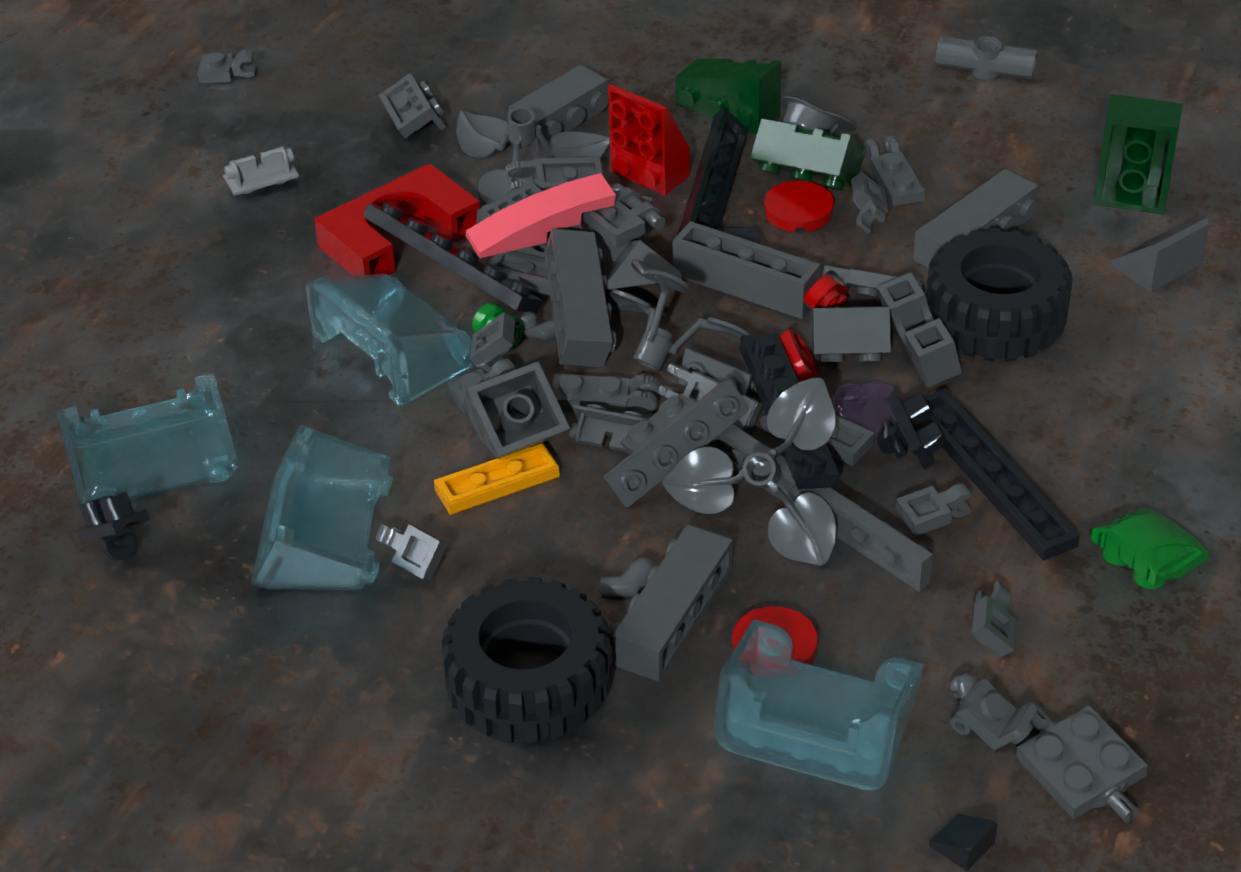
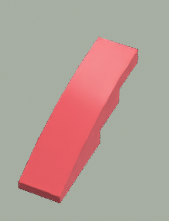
M601 173L569 181L531 195L494 213L467 229L466 237L479 258L547 243V232L552 229H563L580 225L582 213L615 206L616 194Z

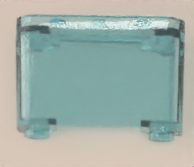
M387 274L319 277L305 286L312 335L324 343L337 334L342 333L373 358L376 375L380 378L387 375L394 388L388 392L389 398L400 407L472 367V361L470 360L472 341L469 335L464 330H459L406 289L397 278H392Z
M214 373L194 378L196 387L190 393L185 395L184 388L176 390L177 398L103 416H99L98 409L90 411L91 417L80 416L76 406L56 411L80 505L99 497H109L127 491L128 497L131 500L207 480L217 483L231 478L232 472L238 467V458Z
M300 425L278 467L272 483L251 584L267 590L353 591L362 590L365 584L372 585L379 569V562L374 560V551L367 548L374 506L380 496L385 498L388 495L392 485L393 475L388 474L391 457Z
M753 619L720 672L714 722V736L717 742L725 750L738 755L862 790L872 791L881 788L886 783L892 770L921 684L924 664L902 658H891L885 660L880 665L875 676V682L791 660L793 644L789 634L776 625Z

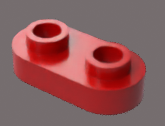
M826 274L808 290L803 298V302L811 309L842 308L848 301V297L845 296L848 287L837 277Z
M791 327L780 334V341L798 381L822 378L811 351L802 337Z

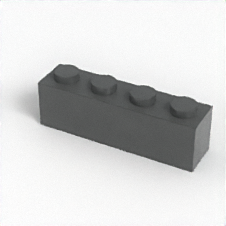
M1003 169L915 231L913 260L929 268L930 261L937 251L946 242L950 243L954 237L960 234L967 236L971 231L981 229L982 232H987L991 228H1001V231L1011 232V230H1014L1026 220L1032 219L1036 214L1039 206L1037 201L1039 185L1007 169Z
M691 221L673 240V266L681 272L683 279L803 319L811 309L803 302V298L813 284L820 279L819 263Z
M552 229L544 251V259L560 365L603 368L608 354L613 353L615 350L616 333L610 329L611 304L606 302L605 299L607 278L606 275L601 274L600 268L602 264V249L597 247L595 232Z
M687 524L678 539L673 538L670 541L665 558L659 566L655 565L651 569L646 586L641 593H636L632 597L628 613L622 622L617 621L611 629L609 639L610 646H612L614 666L660 682L732 570L733 539Z

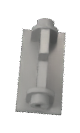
M281 146L277 149L260 153L262 164L259 165L256 164L254 155L229 161V165L224 166L225 175H223V178L233 195L248 194L260 188L282 184L288 180L298 178L299 174L291 163L294 161L291 149H284Z

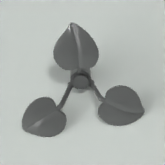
M516 107L510 110L507 115V122L497 117L472 114L464 110L460 111L457 120L456 131L459 146L466 154L476 158H488L494 154L496 149L503 151L506 145L511 142L514 145L513 161H519L520 148L529 147L535 140V136L539 139L546 154L555 156V158L600 157L602 159L610 146V137L576 131L558 133L550 138L548 144L542 133L541 125H535L534 112L527 107ZM492 170L480 178L478 182V195L484 204L492 203L510 192L509 185L513 181L534 178L532 176L511 178L508 177L506 170Z
M633 259L631 265L642 277L660 284L662 291L657 307L654 308L642 299L621 290L611 289L609 293L611 309L633 310L649 316L646 331L633 356V360L655 371L661 370L668 353L675 356L678 349L700 328H706L714 334L739 344L741 336L751 335L734 324L708 317V319L699 318L675 343H672L670 340L673 335L658 327L660 320L666 321L667 319L663 309L669 289L672 288L682 293H688L690 287L673 273L653 267L641 260Z
M812 378L799 382L784 391L770 407L767 416V428L773 436L785 439L783 444L775 449H770L768 454L756 452L749 455L743 463V469L734 477H732L734 465L726 453L714 447L698 448L687 454L672 471L664 476L662 484L669 494L683 506L695 512L709 515L721 513L732 506L735 500L732 484H738L746 479L758 488H770L786 506V508L777 510L770 518L768 536L772 546L778 553L790 560L823 566L828 562L833 553L837 537L836 520L831 507L822 497L810 492L803 493L792 502L777 484L781 478V467L776 460L777 456L788 450L792 443L804 451L816 450L824 446L831 439L836 428V412L826 383L822 378Z

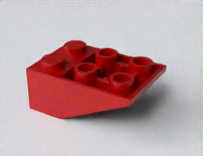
M610 84L608 86L611 172L666 196L690 176V147L667 107Z

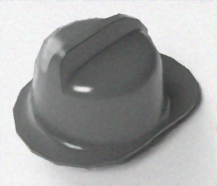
M786 96L781 98L780 103L786 110L783 118L784 123L795 124L799 128L814 131V128L826 131L827 135H832L834 131L853 132L856 130L857 126L847 118L819 109L795 97Z

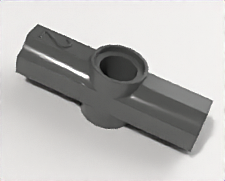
M940 36L935 63L937 66L970 70L974 77L982 80L994 79L998 75L1033 80L1038 53L1037 50L1002 45L999 39L992 36L978 37L974 41Z

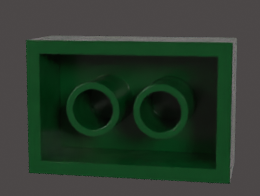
M1111 94L1105 120L1093 205L1164 215L1183 103Z

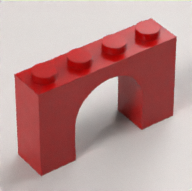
M429 163L314 218L318 247L367 287L395 273L392 243L376 231L379 228L378 225L363 217L368 203L383 206L384 202L392 203L404 210L402 214L404 217H414L431 225L441 234L453 239L454 243L465 238L466 230L476 225L477 210L480 209L479 200Z

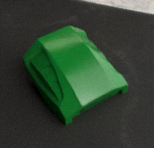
M1146 507L1125 514L1105 526L1092 529L1091 541L1096 545L1100 543L1103 558L1110 564L1117 566L1128 565L1130 569H1134V581L1147 589H1158L1164 586L1167 580L1182 578L1208 560L1209 551L1192 534L1165 515Z

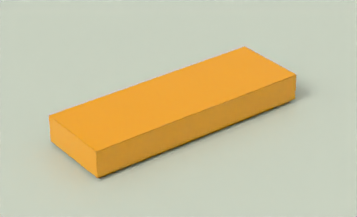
M541 443L500 459H494L435 479L434 488L448 513L452 515L560 477L558 464L545 445Z

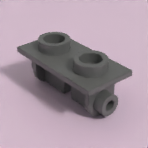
M688 347L685 348L682 367L700 372L720 383L728 379L739 392L747 396L749 394L754 396L757 393L752 380L753 374ZM678 379L679 384L687 386L688 381Z
M588 404L586 407L573 405L578 423L572 422L569 437L574 438L576 443L603 448L606 435H611L610 449L626 452L620 441L628 436L629 430L635 424L647 421L648 419L637 412L625 411L621 414L608 411L606 408L596 404Z

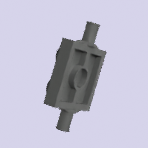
M1036 705L1038 710L1030 722L1040 733L1017 747L1016 758L1073 820L1091 809L1109 805L1124 823H1129L1130 818L1133 821L1138 816L1140 810L1124 793L1129 786L1147 776L1148 765L1089 705L1068 718L1059 721H1053L1040 705Z

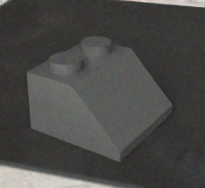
M890 307L813 308L808 315L811 354L813 357H821V363H843V356H859V362L861 363L882 362L881 355L891 353Z
M539 361L466 389L464 408L478 438L497 459L570 432L568 422Z

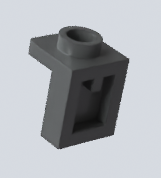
M504 312L472 335L470 360L478 369L481 368L488 373L496 362L504 359V355L511 349L514 343L515 320Z
M984 678L974 684L957 710L956 715L992 750H996L1010 742L1016 745L1027 737L1033 728L1030 721L1038 707L1031 701L1016 709Z

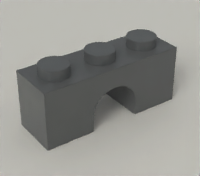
M912 272L877 286L882 307H890V326L925 386L928 388L961 374L962 370L955 342L941 319H933L925 293Z

